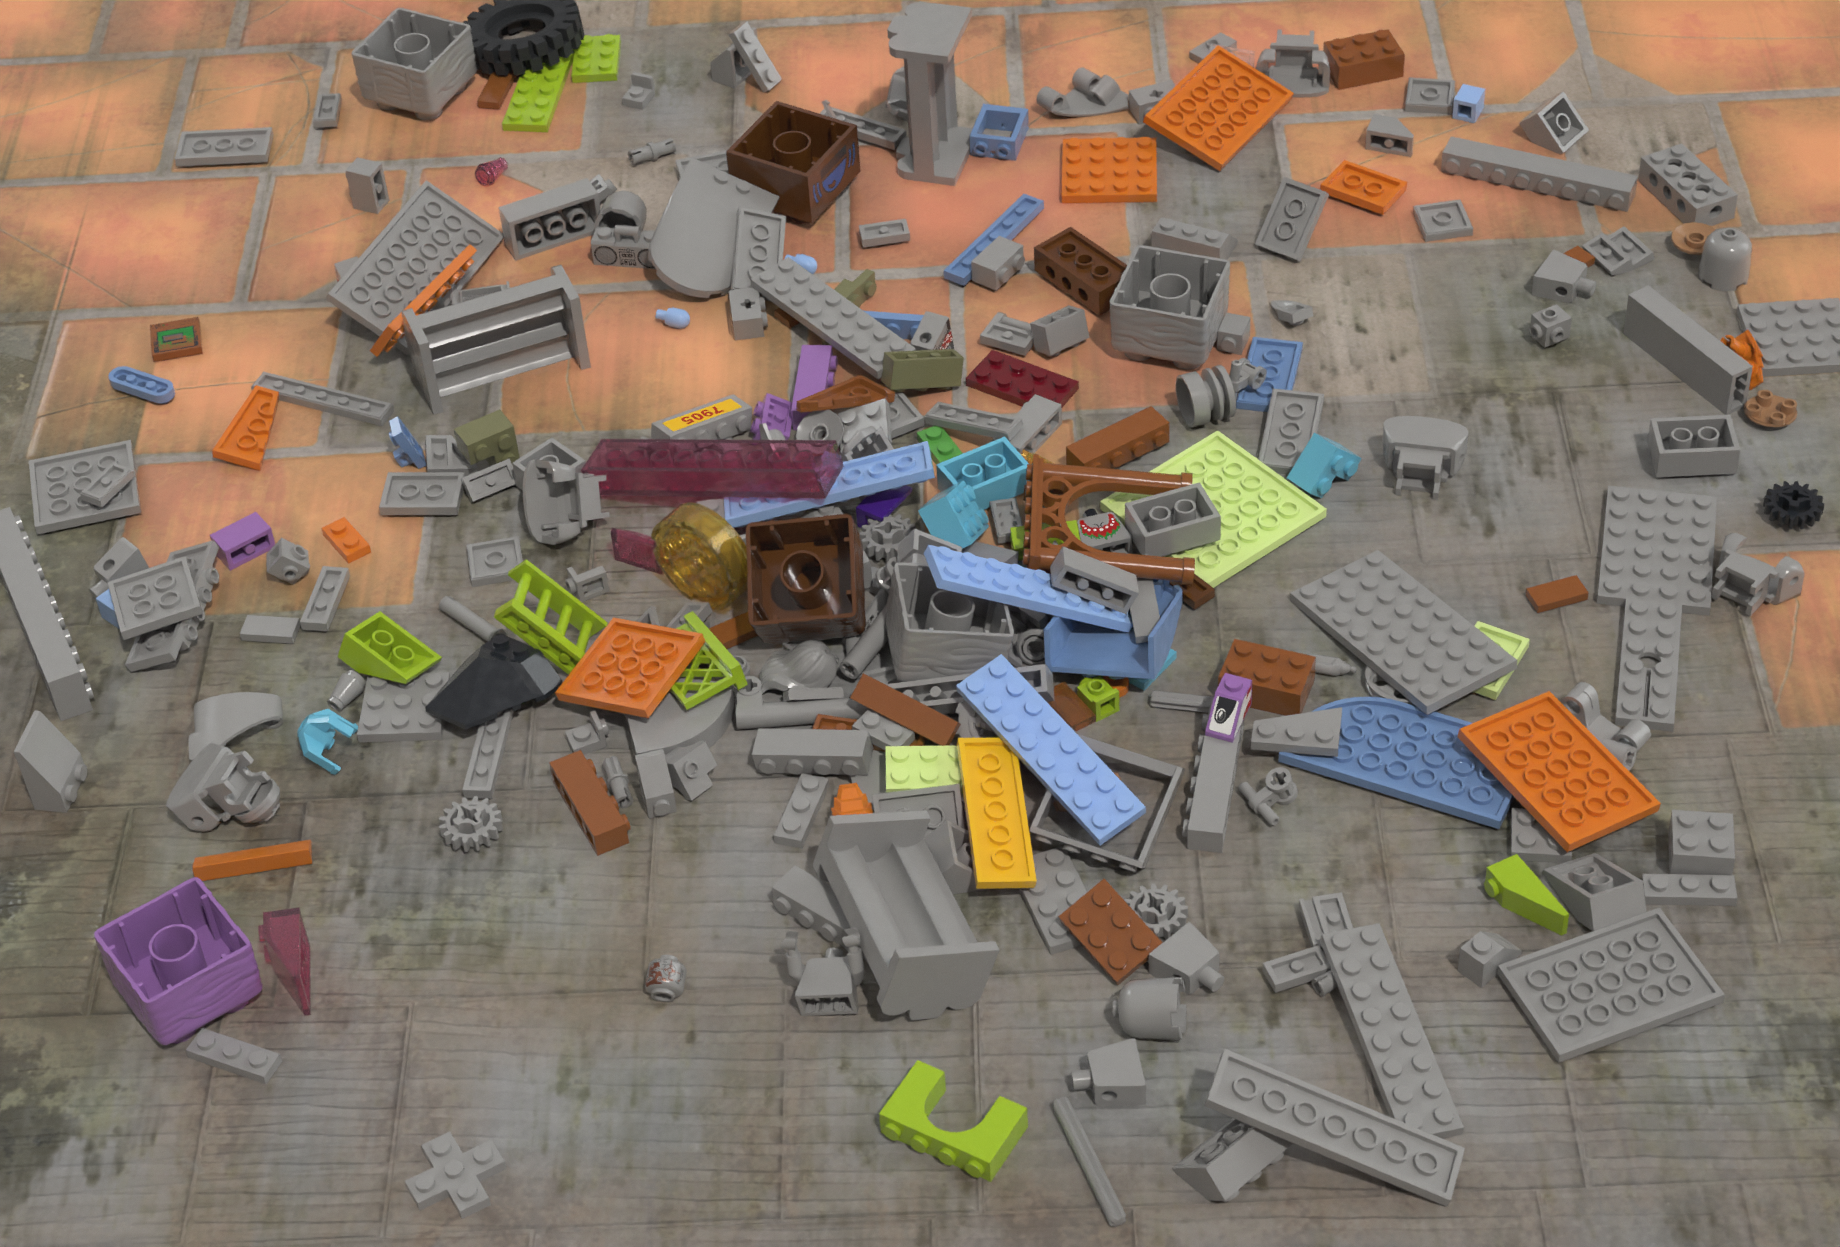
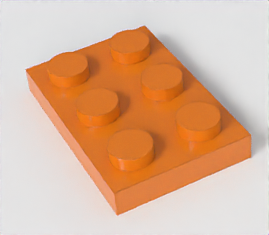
M1344 160L1320 184V190L1327 192L1333 198H1338L1384 215L1407 190V182Z

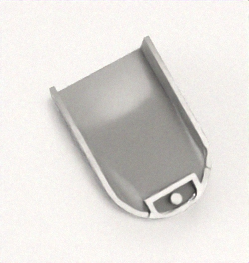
M691 158L649 244L648 259L656 268V275L671 288L694 297L709 298L710 294L721 293V295L729 293V290H731L736 219L739 206L773 213L779 196Z

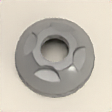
M272 778L268 782L262 783L249 802L252 805L251 809L234 816L243 823L268 821L280 807V787Z

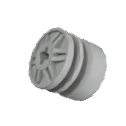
M1222 365L1214 366L1212 369H1203L1201 376L1196 371L1177 376L1175 381L1177 402L1181 415L1190 428L1209 423L1210 416L1215 421H1219L1223 417L1226 419L1235 415L1236 399L1233 385L1228 372Z

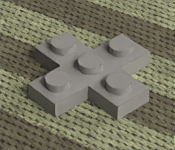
M450 1131L421 1145L423 1153L432 1168L405 1181L407 1190L419 1211L447 1197L452 1201L461 1219L491 1205L490 1199L480 1181L506 1169L505 1161L492 1139L462 1153Z

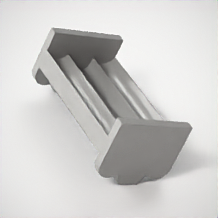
M921 1L913 2L906 7V16L893 17L887 29L888 38L890 39L889 53L895 58L904 59L909 137L902 138L896 150V158L899 160L897 163L898 175L907 180L955 186L970 155V134L973 128L958 127L954 52L972 17V8Z
M562 265L551 267V276L427 313L415 315L412 308L402 311L405 326L403 328L407 346L412 357L415 376L433 415L443 412L440 397L575 357L581 370L591 367L580 297Z
M927 810L829 816L813 867L820 880L830 883L850 927L858 928L861 950L880 987L877 1001L882 1012L886 1015H899L907 1011L911 1020L938 1018L947 1007L961 1010L974 1005L981 998L999 953V948L995 941L977 942L924 839L931 820Z

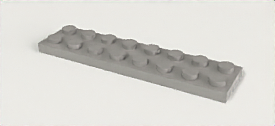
M789 257L750 279L752 288L877 379H880L882 376L884 352L916 351L915 347Z
M1380 923L1322 934L1320 939L1321 945L1389 1116L1440 1138L1462 1135L1464 1126Z
M1224 1049L1220 1057L1204 1105L1446 1207L1451 1201L1465 1150L1464 1147L1230 1050Z

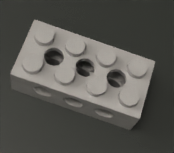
M1682 143L1641 157L1638 181L1684 224L1696 222L1713 226L1735 217L1738 194Z

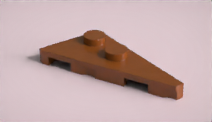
M858 375L798 400L796 410L803 413L856 407L884 398L888 403L895 401V392L862 375Z

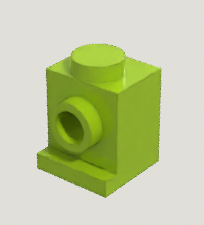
M1101 675L1094 679L1086 677L1080 682L1077 687V702L1095 722L1120 711L1118 689H1113Z

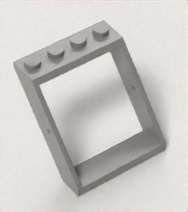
M1077 734L1094 752L1173 777L1140 857L1136 859L1042 828L1055 800V797L1048 789L1029 831L1036 833V840L1052 844L1053 839L1063 842V848L1069 851L1080 853L1082 848L1092 852L1091 858L1107 863L1109 858L1120 861L1119 867L1136 872L1137 867L1146 868L1182 781L1185 768Z

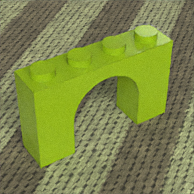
M917 1060L879 1113L881 1133L890 1140H898L911 1146L917 1152L934 1156L946 1165H954L963 1169L975 1178H983L991 1182L1028 1128L1027 1107L999 1096L984 1119L972 1129L962 1132H949L939 1129L928 1120V1116L946 1092L945 1072Z

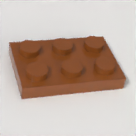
M1105 879L1101 880L1058 916L1060 922L1117 985L1149 960V953L1163 943Z

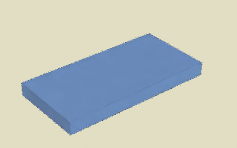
M1253 337L1247 359L1250 361V364L1265 368L1267 374L1263 384L1258 389H1253L1248 385L1239 391L1236 409L1268 412L1273 389L1293 391L1303 350V342Z

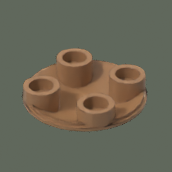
M1760 390L1757 392V396L1750 398L1745 403L1744 413L1751 421L1759 425L1783 427L1795 421L1797 417V402L1790 398L1785 399L1773 395L1769 390Z

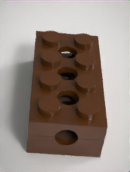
M1072 227L1034 247V269L1037 273L1099 316L1110 310V299L1120 282L1127 264Z

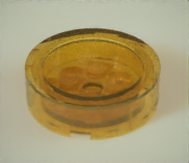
M683 503L653 528L651 539L655 540L656 548L653 550L655 558L669 581L688 599L692 601L696 598L702 602H709L712 610H723L747 591L746 544L736 530L719 514L697 503Z

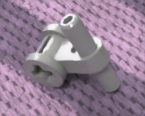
M1246 358L1233 360L1231 363L1229 377L1233 385L1236 401L1238 391L1248 385L1253 389H1258L1263 384L1267 374L1265 368L1250 364V361Z
M1282 767L1272 769L1267 774V785L1258 792L1248 782H1242L1238 788L1249 801L1248 805L1256 814H1261L1270 825H1276L1279 822V816L1270 807L1275 803L1281 805L1290 804L1298 795V789L1293 782L1291 773Z

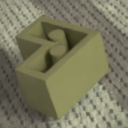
M501 410L492 412L454 429L457 448L471 465L485 459L492 466L507 459H510L511 463L520 458L514 426Z

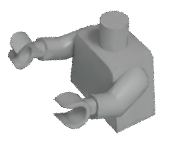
M858 928L843 929L848 935L842 937L844 945L849 948L847 957H843V952L840 949L829 948L825 952V958H811L807 961L806 966L802 964L801 954L797 949L798 932H786V939H783L781 948L788 951L786 953L789 976L799 984L795 998L801 1016L858 1013L857 985H860L863 981L864 973L862 951L858 947V945H861Z

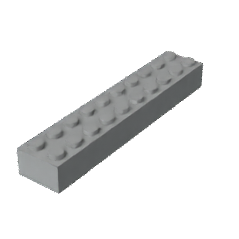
M8 507L0 510V575L61 721L93 710L90 699L94 698V694L89 682L84 683L88 678L83 663L79 662L80 657L76 647L72 646V638L68 629H65L66 625L61 612L58 613L57 603L54 596H51L52 592L47 579L44 580L43 570L40 563H37L38 560L33 547H30L31 543L26 531H23L24 527L20 516L14 517L11 508Z

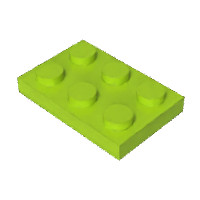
M584 35V40H581L582 44L578 49L574 50L572 82L617 81L621 48L620 35Z

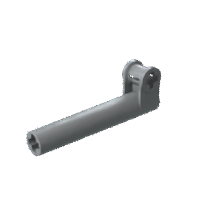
M897 557L890 558L886 565L878 569L875 574L877 584L888 593ZM889 576L890 579L885 582L884 580ZM887 604L840 663V670L851 679L858 678L889 640L885 620Z
M745 676L748 685L740 690L737 689L736 723L737 729L814 724L817 714L858 720L869 708L851 698L764 702L761 681L755 676Z

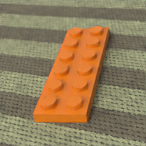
M469 244L404 310L412 308L415 315L423 314L427 310L430 311L439 301L437 299L443 298L450 291L451 286L457 284L463 278L464 272L474 263L472 257L477 250ZM402 312L385 328L370 349L376 357L384 350L388 353L396 345L397 340L405 336Z

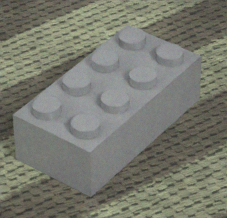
M588 178L498 207L505 246L516 261L593 235L595 232V220L600 212L598 192Z

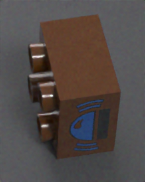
M775 101L726 151L728 174L779 196L774 211L790 216L799 223H813L861 172L857 125L779 101Z

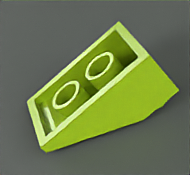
M381 611L344 633L338 654L339 659L358 673L407 684L442 659L440 655Z

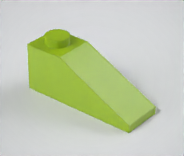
M1518 854L1487 867L1484 882L1485 890L1490 897L1495 898L1501 907L1561 936L1567 934L1569 913Z

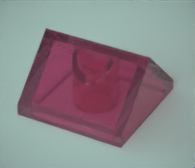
M612 527L610 532L615 560L658 574H662L681 547V545L636 531Z

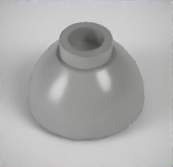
M1033 628L1025 631L1017 641L1016 647L1019 657L1023 662L1031 666L1045 664L1044 630Z

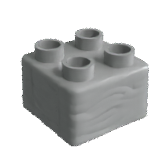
M405 8L395 9L351 53L361 95L364 99L377 102L378 107L383 110L400 108L415 112L416 117L421 120H433L442 114V107L454 95L460 94L466 89V83L474 76L477 70L470 25Z
M1138 245L1135 247L1120 282L1110 299L1111 343L1113 349L1124 352L1127 358L1134 361H1143L1153 357L1173 361L1176 367L1185 370L1195 369L1204 364L1216 341L1217 331L1228 311L1230 261L1151 246Z
M895 563L891 577L885 620L892 662L898 680L908 682L971 674L1001 654L1008 660L1014 637L1008 604L939 589L936 586L928 564Z

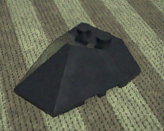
M499 634L479 647L463 662L425 709L427 713L466 730L497 718V713L505 709L511 708L512 711L521 709V703L534 698L536 702L545 700L556 692L563 681L541 650L534 649L532 646Z

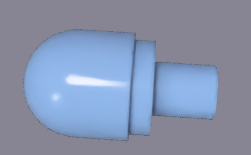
M788 254L785 256V259L789 257L811 274H814L817 270V262L813 257L804 254H797L795 257Z
M672 307L668 308L667 311L658 309L656 312V319L664 320L665 324L669 327L683 329L690 323V315L683 309Z

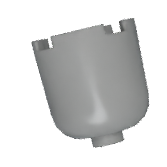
M629 191L614 192L604 202L595 220L594 230L596 227L615 228V225L638 226L642 233L647 216V208L644 201L638 195Z
M1720 228L1708 235L1704 243L1698 272L1700 281L1704 282L1705 280L1707 283L1712 284L1711 289L1718 291H1735L1738 285L1743 283L1746 285L1749 279L1752 244L1749 237L1744 232L1734 228Z
M1146 978L1127 982L1120 991L1119 999L1113 1000L1114 1018H1119L1123 1031L1134 1038L1182 1040V1033H1185L1187 1017V1005H1180V992H1185L1183 978Z

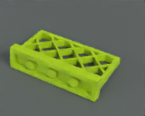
M693 611L684 615L686 623L676 629L702 633L705 639L704 645L690 662L693 663L691 668L685 669L680 677H686L685 681L675 682L670 689L679 702L688 710L731 685L740 690L747 686L748 683L740 663ZM700 663L710 664L708 669H698ZM694 677H704L702 682H692ZM712 677H723V679L716 683H710ZM688 691H698L689 698L685 697Z

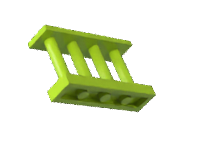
M526 559L508 572V576L519 584L514 598L496 609L494 618L534 649L541 650L547 659L569 675L584 656L589 638L605 628L608 622ZM528 591L539 599L535 614L524 606ZM548 607L560 615L556 629L544 621ZM569 623L580 631L576 645L565 637Z

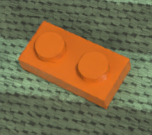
M345 517L321 528L323 536L348 564L371 553L368 542Z

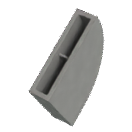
M686 677L678 678L676 682H684ZM694 677L692 682H702L704 677ZM712 677L710 683H716L723 679V677ZM731 685L688 710L669 690L649 718L625 714L635 755L663 749L666 755L676 747H687L698 741H706L710 748L722 737L731 723L735 709L734 688ZM688 691L685 697L689 698L698 691Z

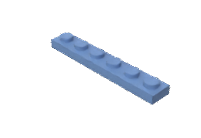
M1023 194L944 270V278L965 286L972 279L971 261L998 236L1012 240L1044 209V201Z

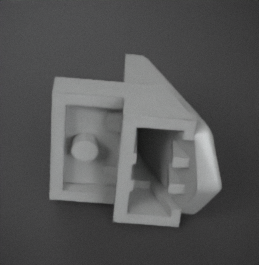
M873 426L857 430L845 444L837 463L893 450L894 448L881 428L877 430ZM859 496L858 498L862 502L867 496Z

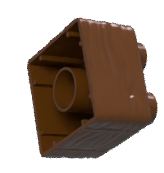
M838 514L813 518L751 522L746 526L748 618L750 625L764 643L775 644L852 637L860 635L865 631L863 544L851 515Z

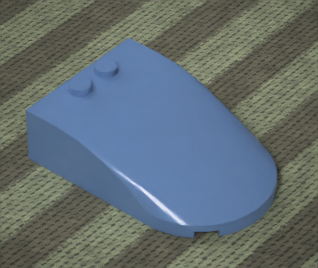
M1153 579L1160 620L1149 634L1148 642L1136 644L1134 629L1128 633L1054 615L1044 628L1045 664L1051 672L1082 674L1084 677L1102 675L1109 676L1111 679H1123L1125 677L1155 679L1168 657L1182 607L1181 587L1179 585L1171 586L1168 580Z

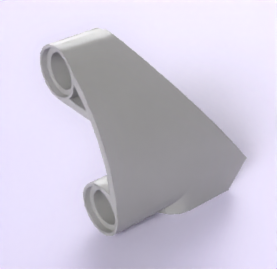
M1083 67L1074 73L1072 78L1074 89L1065 96L1045 86L1039 91L1036 98L1037 104L1057 115L1072 117L1105 115L1129 108V95L1120 90L1119 85L1113 78L1108 75H1103L1101 78L1099 75Z
M1586 682L1577 683L1564 697L1562 704L1630 771L1635 763L1636 753L1651 737L1649 727L1644 722L1633 719L1623 729L1619 728L1600 714L1598 694L1594 687Z
M238 692L213 696L197 702L194 705V732L188 738L189 759L193 761L198 753L210 743L225 747L227 742L254 726L259 725L265 729H274L281 726L283 723L282 699L277 695L268 693Z

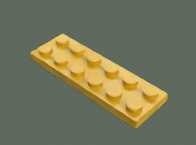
M958 738L957 751L976 889L1035 888L1037 880L1018 757L1001 738Z

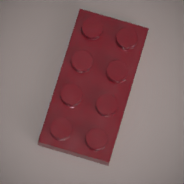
M991 350L966 377V386L1021 407L1036 394L1061 404L1062 408L1078 391L1079 381Z

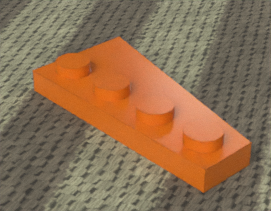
M255 385L213 448V457L260 471L279 402V392Z

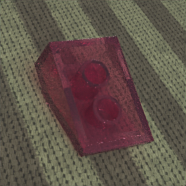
M300 908L263 912V925L258 926L260 943H266L264 945L266 962L272 963L275 975L304 1016L311 1015L310 942Z

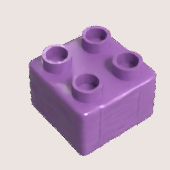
M193 877L94 932L95 941L113 985L148 1032L161 1045L182 1043L190 1039L196 1029L225 1013H234L241 1010L250 999L257 996L262 990L263 984L251 942L239 926H236L225 909L216 901L211 891L207 889L198 877Z

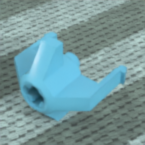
M325 709L308 715L301 723L297 731L300 748L306 758L328 770L330 774L336 775L341 767L321 754L325 748L329 750L334 744L335 730L350 738L352 734L358 731V725L356 723L352 724L330 709Z

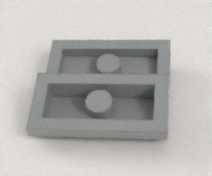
M1625 226L1608 237L1602 232L1582 245L1583 249L1593 255L1595 260L1611 275L1626 273L1654 260L1653 252Z

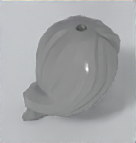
M816 640L802 642L791 651H775L769 656V659L759 673L762 694L770 689L784 692L788 689L827 688L836 677V658L832 655L829 647L823 642Z

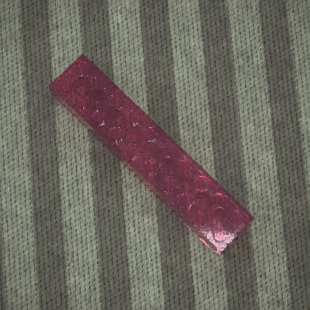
M601 439L581 469V472L583 474H594V476L606 475L607 481L599 482V493L602 496L821 499L827 497L844 464L836 440Z

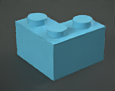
M1314 433L1287 478L1308 493L1322 498L1330 490L1335 476L1349 481L1350 477L1356 473L1362 458L1340 443Z

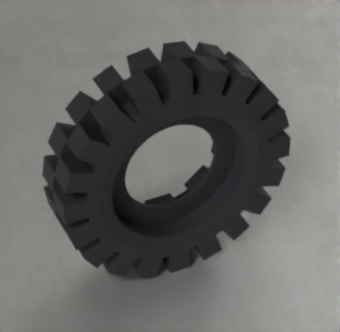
M493 0L494 6L485 3L478 7L479 12L470 13L467 16L468 21H463V23L471 27L477 70L481 69L482 73L491 74L495 71L496 75L507 76L511 69H513L514 75L525 74L527 67H531L532 72L542 70V63L545 62L550 66L559 63V57H569L573 54V49H578L582 44L581 40H584V29L578 5L574 0ZM523 27L543 29L522 38L502 39V35L523 30Z

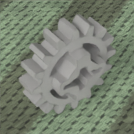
M890 514L888 517H884L882 522L868 519V525H862V532L859 534L863 550L867 551L868 557L876 555L877 561L882 557L886 558V561L892 557H897L898 545L916 529V525L910 524L909 518L902 520L901 514H898L895 518Z
M474 796L472 801H468L466 797H463L461 804L452 802L453 809L445 808L443 810L445 816L439 818V828L447 845L452 843L455 850L463 846L465 852H468L470 847L473 846L478 851L483 843L486 846H490V838L498 839V831L503 830L501 811L497 808V804H489L488 798L479 802L478 796Z
M1152 884L1151 889L1148 890L1142 885L1140 886V893L1131 891L1130 899L1124 900L1158 938L1164 937L1167 940L1171 937V933H1176L1180 927L1186 925L1188 906H1185V898L1178 897V890L1176 889L1168 892L1167 885L1157 889L1156 885Z

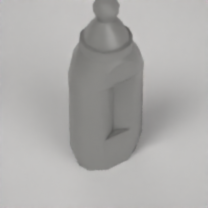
M1307 654L1316 657L1315 673L1339 676L1350 671L1352 673L1357 671L1355 666L1351 667L1340 658Z

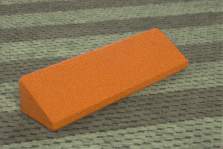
M310 839L197 857L194 860L192 870L195 877L206 881L312 864V842Z

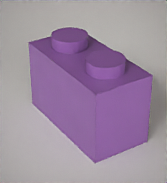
M257 512L210 535L211 541L214 540L219 546L216 556L230 571L270 551L275 545L271 527Z

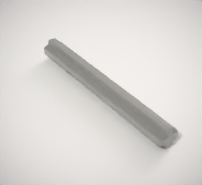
M1064 1096L1060 1099H1055L1053 1101V1110L1109 1224L1112 1227L1123 1225L1126 1222V1214L1069 1099Z

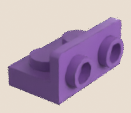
M768 393L762 402H757L753 415L757 417L754 419L750 432L753 433L752 443L757 444L761 438L759 428L761 423H766L768 430H780L786 441H788L792 425V402Z

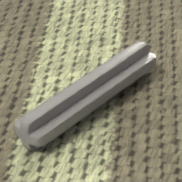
M1154 690L1151 694L1150 703L1152 707L1209 713L1210 703H1213L1214 697Z

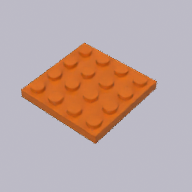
M1156 137L1063 139L1062 203L1157 202Z
M613 617L556 690L555 694L559 701L649 718L704 645V636L702 633Z

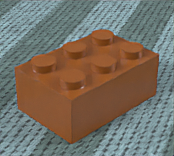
M1389 29L1367 34H1357L1341 39L1336 38L1323 44V51L1326 53L1329 61L1330 78L1338 90L1401 78L1404 75L1405 54Z
M1234 639L1218 676V686L1225 673L1251 679L1252 704L1250 708L1284 716L1301 714L1315 681L1316 657Z

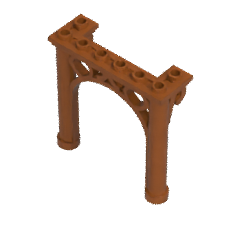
M1033 454L1032 464H1027L1026 480L1030 481H1026L1023 494L1025 513H1027L1025 514L1024 530L1026 531L1024 533L1023 548H1028L1024 549L1023 565H1027L1028 569H1039L1051 574L1050 567L1063 546L1133 573L1137 578L1179 581L1182 585L1193 584L1195 558H1171L1098 550L1080 541L1070 531L1065 520V512L1070 504L1085 494L1098 491H1114L1156 495L1192 485V473L1181 472V475L1052 464L1044 463V458H1039V454ZM1042 523L1050 525L1042 530ZM1049 538H1059L1064 543L1054 545L1047 540Z

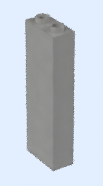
M1649 285L1628 295L1623 333L1626 337L1725 415H1729L1744 407L1748 398L1753 368L1751 364Z

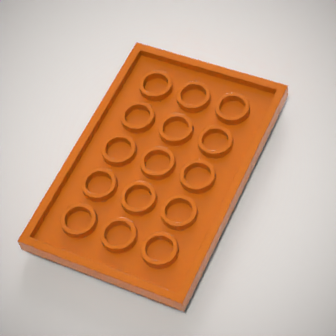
M1218 45L1144 116L1143 123L1218 171H1221L1292 99L1294 93Z
M1550 691L1459 729L1457 737L1566 852L1659 811L1661 803Z

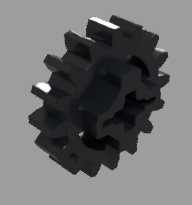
M1784 481L1783 486L1774 484L1773 489L1767 490L1764 496L1763 507H1765L1764 514L1770 515V521H1779L1778 526L1781 527L1786 524L1789 529H1793V526L1797 525L1800 529H1804V524L1812 527L1814 521H1820L1825 503H1822L1823 496H1817V489H1808L1809 484H1805L1802 487L1798 481H1795L1792 485Z

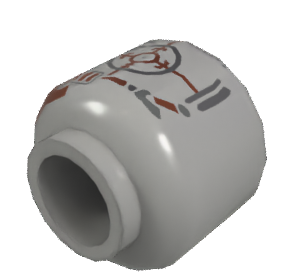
M662 955L660 958L654 959L648 965L645 989L656 1001H674L675 998L682 995L687 972L685 966L678 961L677 957L672 955Z

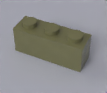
M954 349L884 352L881 381L894 392H903L905 389L926 391L928 388L949 390L951 387L961 386L964 357Z

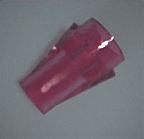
M500 157L496 160L479 164L475 170L477 181L482 185H492L507 170V161Z

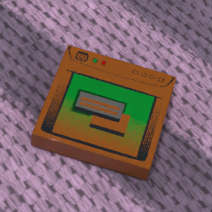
M199 317L150 325L151 350L154 362L203 353Z

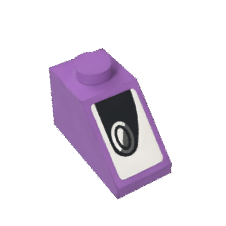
M1228 673L1224 674L1214 695L1205 736L1233 743L1252 704L1251 679Z

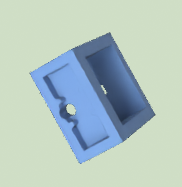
M983 104L970 134V155L1016 161L1029 129L1028 109ZM985 129L1013 132L1011 137L983 134Z

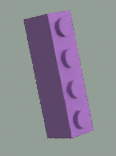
M802 345L791 408L793 430H797L802 419L810 413L798 412L796 410L797 401L835 385V373L833 371H837V356H833L832 345Z

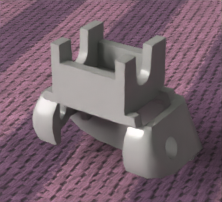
M1278 30L1276 43H1271L1270 49H1264L1261 52L1256 69L1292 91L1295 98L1317 97L1327 94L1330 83L1329 61L1326 53L1319 50L1318 44H1314V31H1310L1309 35L1282 34V30ZM1276 53V66H1271L1270 68H1268L1269 62L1275 63ZM1313 64H1319V69L1313 67Z
M1397 416L1386 419L1383 423V454L1386 466L1389 469H1393V476L1397 478L1395 495L1401 496L1402 489L1433 493V500H1438L1441 482H1447L1449 475L1454 476L1464 462L1468 443L1467 428L1449 420L1430 417Z
M537 459L529 461L523 477V503L526 524L533 539L539 543L552 545L563 543L581 533L580 528L587 526V520L609 517V512H601L599 482L607 481L606 475L594 476V474L577 473L573 466Z
M1730 533L1725 536L1719 567L1715 573V577L1720 580L1713 587L1711 598L1717 600L1720 595L1730 598L1746 606V614L1751 616L1764 601L1777 605L1801 596L1805 573L1798 561L1785 556L1776 567H1773L1755 558L1736 553L1747 540V537L1738 533Z
M210 743L198 753L171 791L166 807L189 829L203 832L210 831L218 826L221 820L225 822L229 820L231 815L249 811L252 807L249 802L260 785L268 782L271 777L265 771L254 773L246 767L252 764L254 759L245 750L233 753L228 747ZM209 794L225 812L215 815L201 799Z

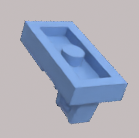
M397 416L390 420L391 432H389V437L395 446H400L393 452L397 463L401 467L414 463L418 469L426 466L422 447L401 419Z

